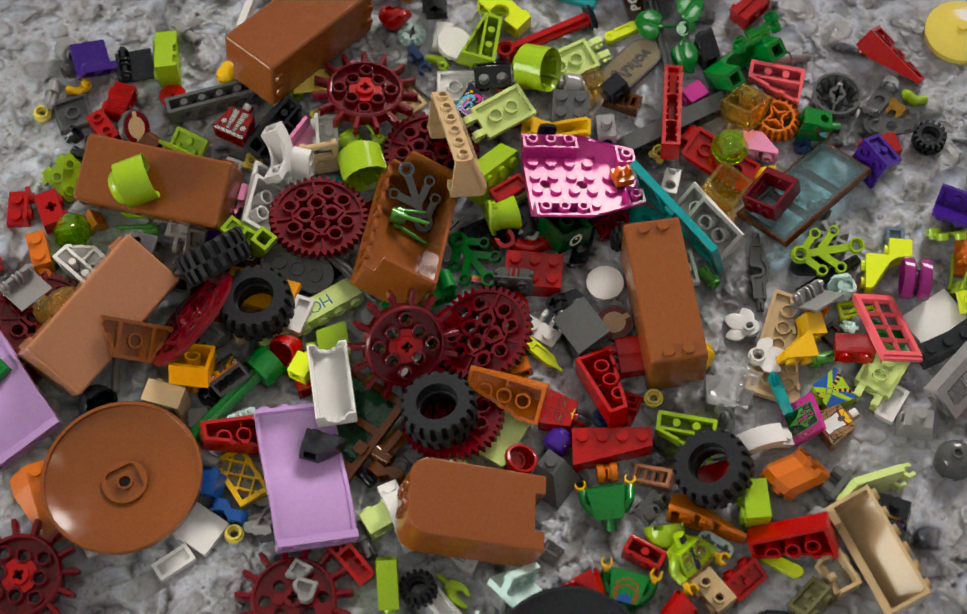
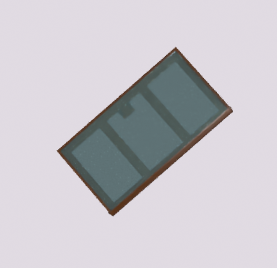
M821 140L809 153L804 154L783 172L799 179L801 192L776 222L771 219H765L754 212H749L744 209V206L736 214L739 218L786 248L871 174V168ZM769 185L757 200L774 206L784 194V191Z

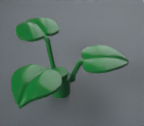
M677 0V11L682 14L681 18L684 20L678 23V25H662V15L656 10L648 9L640 12L635 18V24L642 37L649 40L659 36L660 28H676L678 34L684 36L679 42L680 45L672 48V60L674 65L683 66V72L694 73L699 58L698 48L694 43L684 41L696 31L694 22L700 18L703 12L704 0Z

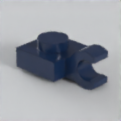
M414 44L408 46L407 59L418 68L419 75L424 76V71L422 70L424 68L431 72V64L425 61L423 54Z

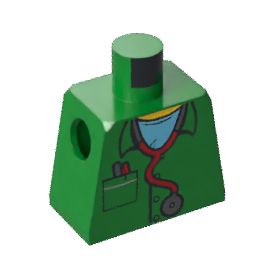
M805 106L798 118L801 124L795 135V140L808 138L810 141H825L830 133H840L841 124L833 122L831 112Z

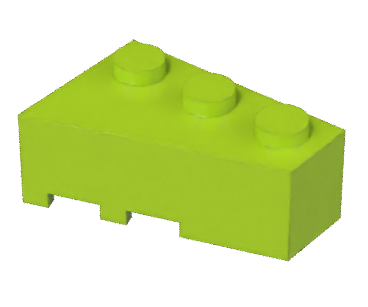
M485 12L465 46L460 51L455 63L473 68V64L495 62L503 17Z
M177 31L155 32V40H152L153 50L155 51V55H153L155 81H159L160 87L170 84L182 85L180 45Z
M500 143L479 158L478 161L487 183L486 193L482 196L467 197V199L481 206L485 200H490L491 196L488 194V190L508 179L518 167V150Z
M658 410L655 435L679 447L680 444L684 445L687 442L685 439L688 436H695L694 432L698 430L705 432V428L712 427L715 431L718 420ZM712 456L707 458L705 461L711 463Z

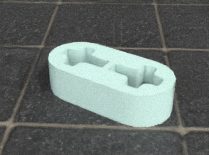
M702 531L698 535L703 539L710 538L709 542L717 548L716 551L719 553L724 548H727V553L732 557L733 547L726 540L710 531ZM721 556L722 561H728Z

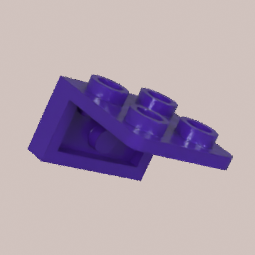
M943 183L936 199L932 216L942 222H951L958 228H967V191Z

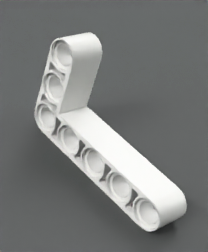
M294 146L290 158L291 182L296 185L297 179L303 182L304 177L308 181L311 176L315 178L313 150Z

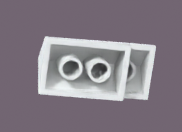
M255 160L253 164L241 222L254 231H258L261 226L270 231L269 208L272 207L271 202L275 201L274 197L279 196V191L284 192L285 179L278 184L266 185L263 178L270 167L258 160Z
M693 182L676 203L716 244L722 261L741 245L744 234L696 182Z

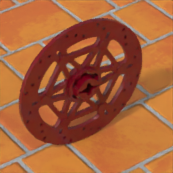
M223 271L201 283L177 307L164 325L174 327V331L165 339L162 348L157 351L152 364L162 367L176 360L206 331L220 312L230 293L233 279L228 272ZM217 285L212 291H208L209 288ZM175 346L173 350L164 353L169 347Z

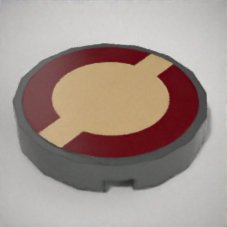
M128 110L119 119L118 130L122 140L137 143L150 131L148 118L139 110Z
M609 305L598 312L599 317L613 335L609 341L614 342V338L628 337L633 329V318L627 309L619 305Z

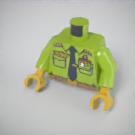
M678 531L673 535L675 543L667 550L669 560L668 573L679 586H683V594L686 597H691L693 593L699 592V587L695 583H691V581L713 561L712 556L715 557V562L719 566L726 564L722 561L721 556L726 560L731 557L727 552H717L716 547L699 536H691L683 531Z

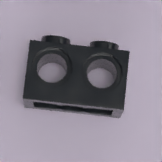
M509 60L473 64L474 84L479 91H488L494 87H497V89H507L508 86H512ZM500 72L506 73V77L504 79H498L497 74ZM481 74L488 75V79L485 81H480L478 78Z

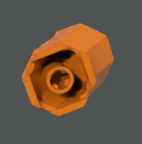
M798 447L794 453L767 464L759 476L766 478L767 483L770 482L772 484L770 488L777 495L782 494L784 498L791 501L799 493L824 483L830 477V473L818 460L811 458L812 455Z

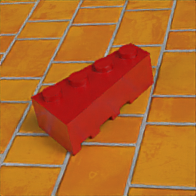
M611 346L575 358L576 375L609 428L628 422V405L620 383V376L616 369Z
M254 415L201 421L198 433L202 450L260 455L255 421L253 420Z
M652 427L572 428V469L576 473L585 469H594L596 464L605 465L609 464V462L630 460L650 455L652 452Z
M827 511L748 527L747 545L752 557L756 559L780 558L781 556H790L791 558H800V556H812V558L831 556V558H839V541Z

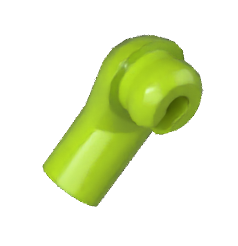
M904 89L901 92L902 99L910 106L928 104L927 95L917 96L908 89Z

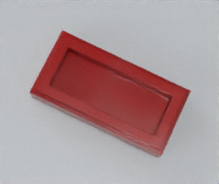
M518 172L488 190V194L495 203L512 195L517 197L526 191L524 177Z

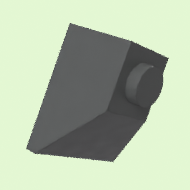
M550 449L547 450L532 472L534 475L546 476V495L542 500L557 510L575 488L574 484H578L581 480L571 466Z

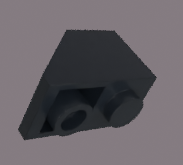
M712 28L701 30L695 34L694 44L699 52L697 63L704 71L719 61L720 51Z
M307 428L300 447L299 458L320 463L342 453L345 448L346 438H342L337 434L324 433L319 429Z

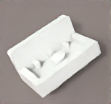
M314 113V119H311L312 130H315L316 136L312 137L313 144L331 141L330 139L336 138L337 148L340 151L338 127L336 129L333 127V119L336 114L320 117L318 113ZM332 148L317 151L318 153L332 152Z

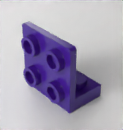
M103 39L71 44L69 46L78 80L113 74L118 68L116 60L110 61Z
M880 133L863 139L852 156L871 168V174L863 180L870 189L875 187L887 169L899 165L902 161L900 156Z

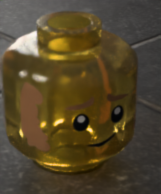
M594 68L586 70L582 76L585 81L584 90L590 91L592 96L600 95L602 93L600 84L606 80L603 72Z

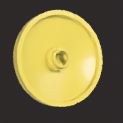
M952 1L939 5L929 14L924 26V38L929 49L942 60L953 64L967 65V2Z

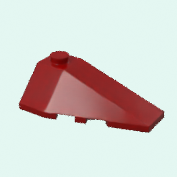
M880 25L871 29L856 44L858 51L863 56H867L918 84L925 80L912 62H906L905 53L893 46L895 41Z

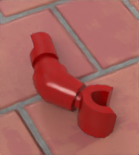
M507 229L504 233L508 239L506 244L502 243L499 238L492 239L493 246L500 250L511 247V250L541 252V249L545 251L551 247L544 237H540L539 240L515 239V235L510 229Z

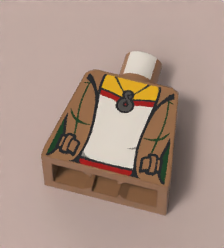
M840 404L820 411L827 429L817 435L830 452L835 450L854 432L856 427L854 420L860 417L856 408L852 407L845 411Z

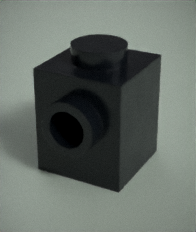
M617 72L600 84L601 96L606 102L610 101L614 106L631 93L628 82Z

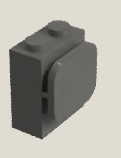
M584 296L575 299L571 306L565 310H560L553 318L556 326L579 356L592 353L613 337L611 331Z

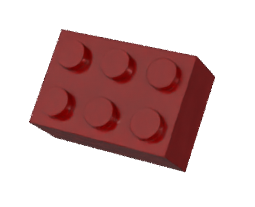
M507 250L505 267L509 268L508 276L510 268H513L512 276H515L516 268H518V277L520 268L533 271V296L549 297L561 292L564 254Z

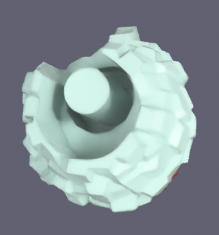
M848 273L834 275L827 284L828 291L844 294V296L837 300V303L850 301L852 299L851 295L857 293L858 289L854 277H851Z

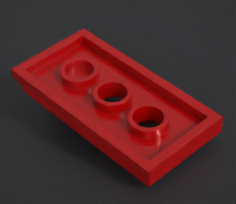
M690 125L681 137L680 145L684 149L680 155L687 162L741 196L762 166L700 126ZM716 158H723L725 164H719ZM733 167L739 168L740 171H741V173H740V174H735V173H733V172H732V168H733Z

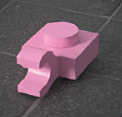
M241 184L237 198L238 203L234 209L235 217H238L239 212L244 210L249 184Z

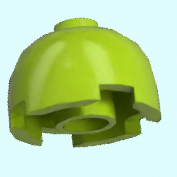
M684 522L643 527L645 540L665 551L675 543L673 539L674 533L678 531L685 533Z

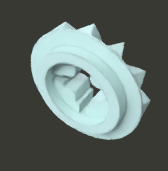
M407 22L398 31V39L406 47L412 44L417 47L425 41L426 30L422 27V24L418 25L416 22L409 24ZM414 30L415 34L410 39L409 33Z
M252 406L230 413L226 418L254 415L256 408Z

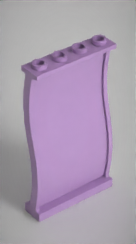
M0 330V358L12 369L0 382V472H2L65 426V424L40 392L20 358Z
M300 402L292 406L282 404L275 408L264 406L255 410L253 420L255 421L260 460L271 511L276 554L343 545L349 542L356 543L359 533L358 528H356L352 497L342 453L320 463L299 458L300 447L307 428L319 429L324 433L338 435L337 425L318 428L314 403Z

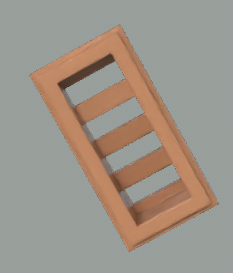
M635 463L630 481L634 480L635 475L636 484L665 492H672L675 482V474L672 469ZM641 470H644L643 477L641 479L639 478ZM649 472H652L650 480H647ZM657 474L660 475L658 482L655 481V480H656V477H657Z

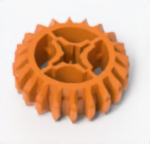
M773 97L771 101L766 98L764 103L760 101L758 106H755L751 115V126H753V130L763 132L772 143L776 141L779 144L781 140L786 143L788 139L792 140L800 128L801 123L798 120L800 116L798 114L799 111L794 109V104L789 105L788 100L783 102L781 97L778 100H775ZM765 114H768L766 119L762 120V117ZM789 121L790 124L784 128V124Z

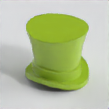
M514 195L497 203L495 201L491 202V200L483 202V214L493 236H496V231H500V229L522 228V219Z

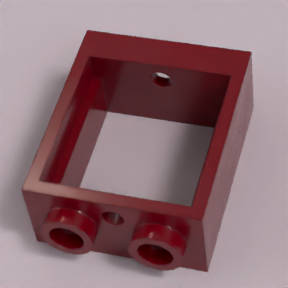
M767 166L742 196L744 209L776 222L801 192L799 179ZM769 185L784 191V194L774 206L757 200Z

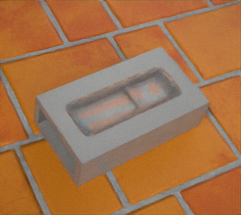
M967 341L923 388L928 395V399L934 404L937 413L942 418L956 420L967 408Z

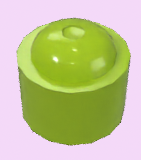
M535 44L522 45L512 61L511 69L515 83H518L521 89L551 92L556 87L560 78L561 55L555 47Z
M370 140L353 141L347 144L336 157L344 185L349 183V189L354 187L355 192H364L376 188L380 175L387 168L381 146L377 142Z
M142 153L111 165L112 172L108 176V186L113 198L118 203L126 204L129 209L160 198V193L154 190L148 178L147 171L150 166Z

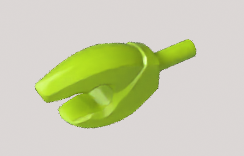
M438 573L436 577L445 584L444 590L447 597L455 605L467 609L468 606L457 594L463 593L470 598L469 589L462 582L455 579L448 581Z

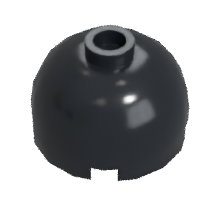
M93 384L88 386L79 395L77 407L80 415L99 406L118 402V397L107 386Z

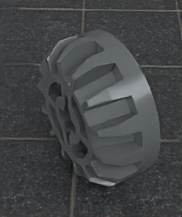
M839 72L828 73L821 76L814 84L811 102L813 106H816V109L831 112L834 121H838L841 117L843 120H847L850 115H855L860 107L862 89L859 83L847 74ZM823 101L827 102V105L830 108V110L824 107ZM842 106L846 107L845 110L836 112Z

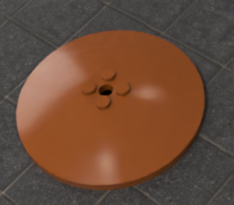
M121 401L109 403L94 408L76 418L57 436L51 445L41 472L40 487L43 505L57 530L70 542L85 550L106 555H124L139 552L155 546L168 538L189 517L201 492L203 461L191 431L171 412L144 402ZM130 479L131 482L128 486H120L122 480Z

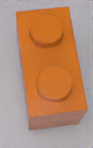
M44 230L26 234L27 246L35 270L48 268L51 272H56L49 240Z

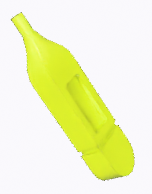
M635 21L628 22L606 32L604 42L610 45L636 34L638 29Z
M529 336L533 341L527 343L530 347L527 351L546 367L556 368L562 372L563 369L559 367L555 356L532 336Z
M783 557L758 558L763 565L788 575L793 579H799L803 575V568L800 565L792 563V561Z

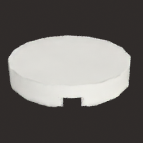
M457 27L443 29L437 38L439 52L445 58L456 61L470 36L464 30Z
M610 266L594 268L586 279L587 292L593 299L600 302L615 300V298L622 294L624 288V280L621 273Z

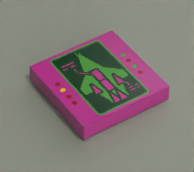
M807 393L790 404L794 414L784 417L782 411H780L785 426L788 427L792 434L794 446L798 447L827 429L813 393Z

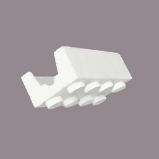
M339 340L336 347H331L329 350L319 349L315 344L306 345L315 418L318 428L358 422L346 340Z

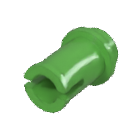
M704 265V268L702 266L698 270V275L707 283L708 288L716 289L720 285V278L715 276L707 265Z
M833 350L819 353V356L814 358L810 365L818 368L822 364L835 362L834 355L831 356Z

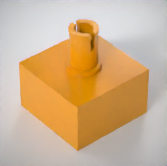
M193 344L180 357L169 363V384L187 386L188 393H191V388L193 387V394L199 391V387L208 388L216 366V346Z

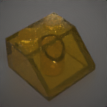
M744 84L721 99V118L749 132L761 124L773 101V97Z
M723 160L704 183L702 189L729 217L754 181Z

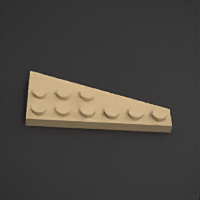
M774 289L760 339L772 337L773 347L784 350L796 339L794 307L789 305L794 302L792 300L793 294ZM759 355L754 356L756 359H761ZM798 363L792 366L779 364L781 371L777 374L780 375L785 386L784 389L792 404L800 398ZM752 364L744 392L777 402L767 380L769 373L763 371L760 366Z

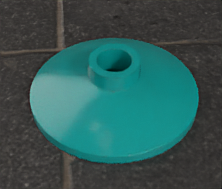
M646 206L633 207L628 214L631 223L664 219L658 211Z

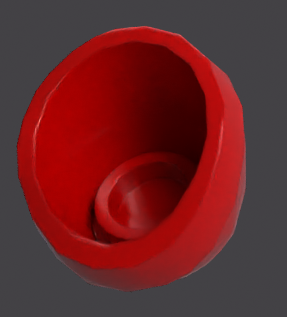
M287 334L275 336L269 344V350L284 366H289L297 351L302 352L303 347L298 337Z
M513 444L505 451L504 457L507 470L530 474L535 469L537 455L530 447L524 444Z

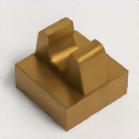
M894 97L888 102L889 105L885 111L888 115L892 111H896V115L893 118L906 116L910 112L909 109Z

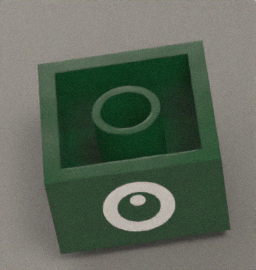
M540 217L537 231L558 254H561L589 242L593 226L585 217Z

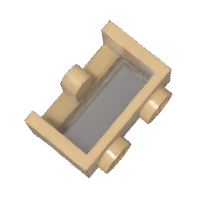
M840 548L839 558L823 556L819 558L814 566L824 583L832 587L836 601L857 590L863 583L858 571L854 570L850 564L849 557Z

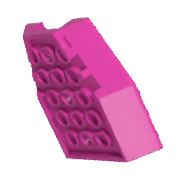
M522 134L521 167L531 216L596 217L646 204L643 188H637L635 180L633 185L619 187L621 189H617L609 175L610 169H614L617 166L626 167V164L630 165L636 160L633 149L578 135Z

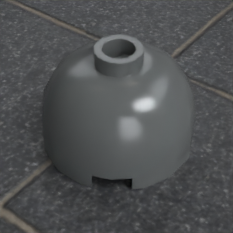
M949 440L938 447L934 454L933 465L941 477L944 478L945 476L949 479H954L953 481L963 480L967 477L966 443L960 440Z

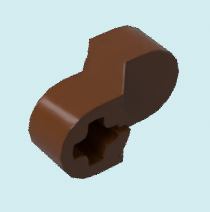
M374 461L367 468V471L378 482L396 479L399 487L406 477L397 466L384 467L378 461Z

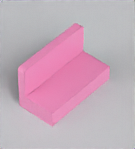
M306 115L289 135L293 147H299V144L303 143L305 145L313 144L312 137L316 136L315 130H312L309 117Z

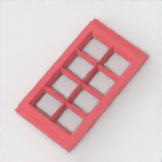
M858 293L851 295L852 302L880 359L896 362L921 363L923 361V355L891 295ZM864 304L873 305L876 312L867 311ZM879 305H887L891 313L882 312ZM870 317H879L882 325L873 324ZM885 318H894L897 325H888ZM877 330H885L889 338L879 337ZM892 331H900L903 338H895ZM883 343H892L895 351L886 350ZM898 343L907 344L910 351H901Z

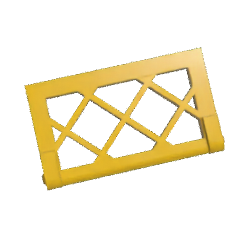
M227 452L218 458L222 459V463L224 461L230 462L228 470L224 471L222 467L219 469L223 475L227 476L225 485L242 509L267 495L265 480L248 454L241 453L245 461L234 460V456L238 453ZM232 463L243 465L241 474L230 472ZM246 465L251 468L255 474L254 477L244 475ZM229 476L239 477L237 487L233 486L228 478ZM242 478L253 480L250 489L240 487ZM256 481H259L263 487L258 491L253 490ZM238 491L248 492L249 495L242 499Z

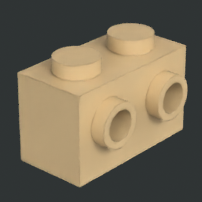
M710 566L691 581V583H695L699 587V592L693 593V597L703 602V607L708 614H723L736 602V595Z

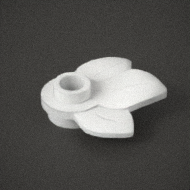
M742 308L739 314L731 313L724 317L725 323L731 328L725 335V338L728 340L741 341L746 336L755 337L760 331V324L755 320L754 313L749 309Z
M772 337L762 338L758 341L757 346L749 351L748 360L751 364L760 366L767 373L771 371L779 373L781 368L776 363V357L783 350L773 347ZM759 355L761 359H756L754 356Z

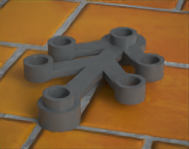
M402 162L398 167V171L401 176H404L411 197L401 193L394 187L388 190V196L391 199H398L414 207L415 210L424 211L422 204L431 186L435 184V178L431 175H426L423 178V186L418 194L412 177L415 171L414 165L410 162ZM404 166H408V172L406 173L402 170ZM430 177L432 182L428 185L426 179ZM392 190H396L397 195L395 197L391 196ZM437 193L429 195L430 203L425 210L426 215L407 213L408 216L430 222L429 225L425 226L414 222V226L419 232H428L433 226L431 216L436 205L441 201V197ZM434 195L438 198L436 202L432 201Z

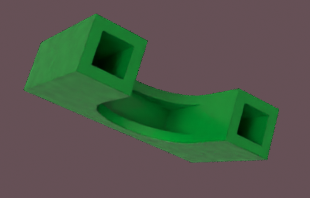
M772 37L768 42L762 43L760 40L750 45L744 53L738 54V52L734 53L732 51L702 71L709 87L733 91L746 82L741 69L751 64L752 59L774 63L788 53L780 37Z

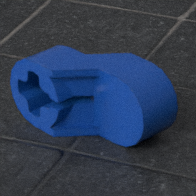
M212 499L210 511L226 515L230 524L243 526L247 519V512L232 509L230 501L227 499Z

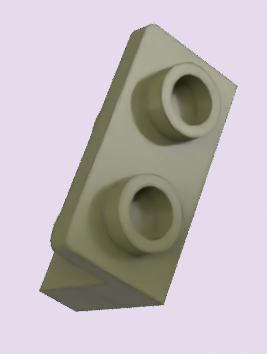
M812 576L786 605L795 614H823L827 608L833 605L836 597L831 586Z

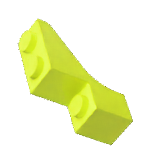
M889 238L887 245L883 247V254L866 253L864 260L860 262V271H863V277L860 278V288H863V294H871L886 271L893 266L901 265L904 256L912 257V240Z

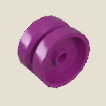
M904 256L899 271V298L910 299L914 294L917 300L927 301L930 297L933 281L932 259L921 258L916 263L914 257Z

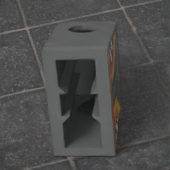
M230 353L216 363L209 385L221 398L251 375L235 356Z

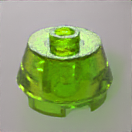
M727 129L714 137L711 149L718 162L730 166L745 159L748 154L749 145L740 131Z
M67 213L59 218L53 230V236L55 237V242L60 247L65 244L86 245V242L91 237V230L84 216L77 213Z

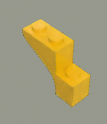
M533 116L524 121L521 127V135L537 134L539 125L550 123L557 126V135L588 137L591 133V119L580 117L560 121H545Z
M805 312L795 319L797 326L796 339L776 357L777 365L785 364L786 366H792L797 363L807 365L819 356L815 342L821 340V337L828 333L822 312Z

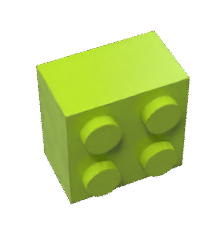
M766 478L750 479L752 485L750 488H746L745 492L747 494L743 498L741 496L737 498L736 506L740 507L738 523L742 525L743 532H748V527L767 524L771 521L772 513Z

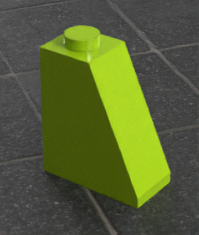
M398 555L379 556L376 558L379 611L383 610L384 614L396 613V609H400Z

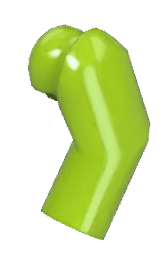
M427 54L426 61L430 64H435L440 71H447L449 69V63L444 56Z

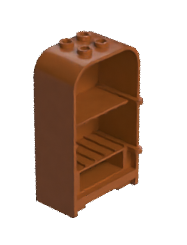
M422 458L412 466L397 492V537L408 549L444 555L449 558L457 557L516 567L536 562L544 552L545 532L535 531V507L546 495V476L437 458Z

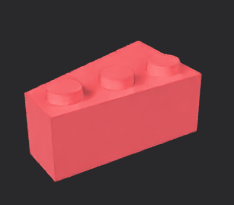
M752 59L747 85L756 84L758 88H763L764 93L771 98L774 97L775 100H778L781 97L783 102L788 100L789 105L794 104V109H798L806 69Z

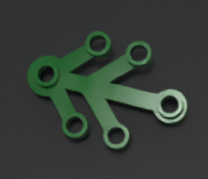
M774 10L766 13L763 16L765 22L758 29L755 30L753 26L744 29L746 39L743 35L735 37L732 43L733 52H738V54L744 53L750 45L760 40L762 43L771 40L770 31L773 34L781 31L782 27L778 20L779 15L777 11Z
M454 232L449 239V244L453 251L448 268L453 273L460 270L461 266L458 260L462 251L465 256L462 272L458 278L460 284L468 286L471 283L469 273L472 264L482 276L481 281L485 287L488 285L492 289L494 281L491 284L487 282L494 280V273L488 272L478 259L499 263L501 261L500 253L496 250L492 252L470 250L468 246H480L482 250H487L490 248L491 243L486 237L481 239L467 238L463 232ZM486 241L487 244L482 246V243ZM494 255H498L496 259H492ZM453 264H457L456 268H451ZM463 278H468L467 281L462 282Z

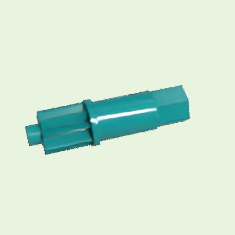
M774 371L769 372L767 380L783 416L787 417L794 414L780 375L775 374Z

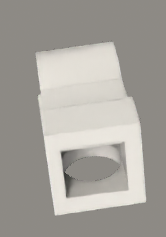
M667 167L661 187L676 201L682 170Z

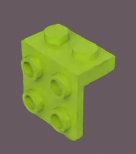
M180 126L176 127L170 142L161 139L158 141V143L163 145L162 148L203 157L211 142Z
M69 152L65 156L63 154L58 156L54 160L56 164L52 168L48 166L41 173L43 177L39 179L44 185L49 183L68 203L75 199L73 195L81 163Z

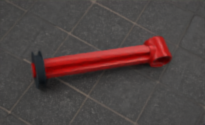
M587 4L586 8L582 6V14L515 42L508 40L499 42L497 47L498 61L509 60L512 64L515 54L524 44L544 45L587 26L591 31L594 28L598 29V22L593 9Z

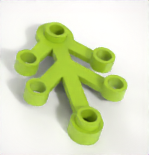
M831 225L818 247L809 249L813 241L817 240L821 235L818 228H812L803 245H797L791 250L790 257L794 263H805L816 270V274L819 277H824L828 273V267L824 264L820 265L811 257H820L833 266L836 273L843 274L847 270L846 263L838 261L830 254L847 251L858 254L864 249L865 243L863 239L855 237L849 243L828 246L831 240L839 234V227ZM830 229H835L836 234H832ZM811 232H817L818 236H812ZM857 244L859 249H854L852 245ZM796 253H802L803 257L798 258ZM838 265H842L844 270L840 271ZM819 268H824L825 273H820Z
M941 227L926 228L924 236L928 237V240L937 241L949 240L948 235L954 236L955 240H966L967 231L941 232Z

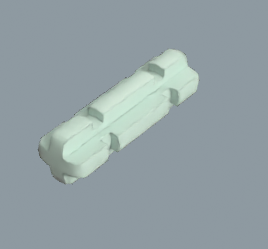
M842 320V323L838 324V327L843 332L855 334V330H859V326H856L855 322Z

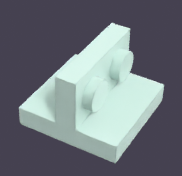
M533 562L528 565L525 564L521 568L514 567L490 577L487 584L514 608L522 600L542 591L534 582L541 566Z

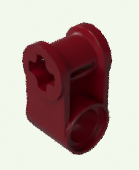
M617 211L606 217L599 218L593 223L594 229L600 235L599 239L601 242L610 240L609 232H611L612 228L615 229L616 226L621 227L622 224L617 223L618 221L625 222L623 223L624 225L629 224L627 212Z

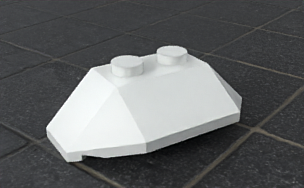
M65 244L52 257L70 279L76 280L78 285L105 254L95 246Z

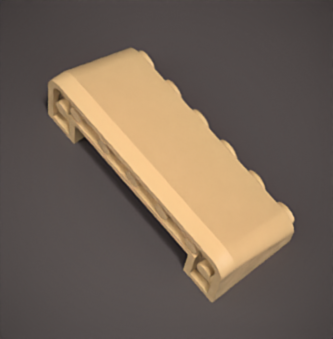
M446 91L431 92L427 129L431 139L446 138L455 162L453 178L447 180V188L451 198L484 195L487 183L466 125L452 96Z
M867 484L824 509L828 512L833 525L839 532L884 614H903L932 594L930 590L933 589V586L927 577L922 578L920 571L923 569L917 559L912 561L909 555L912 552L906 541L901 542L898 537L901 534L896 523L891 525L888 517L891 516L885 505L880 506L877 501L880 499L879 494L875 488L870 489Z

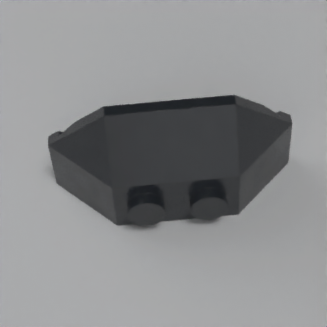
M288 93L253 129L243 147L256 159H271L269 150L260 135L266 126L280 121L283 122L290 135L302 120V105Z

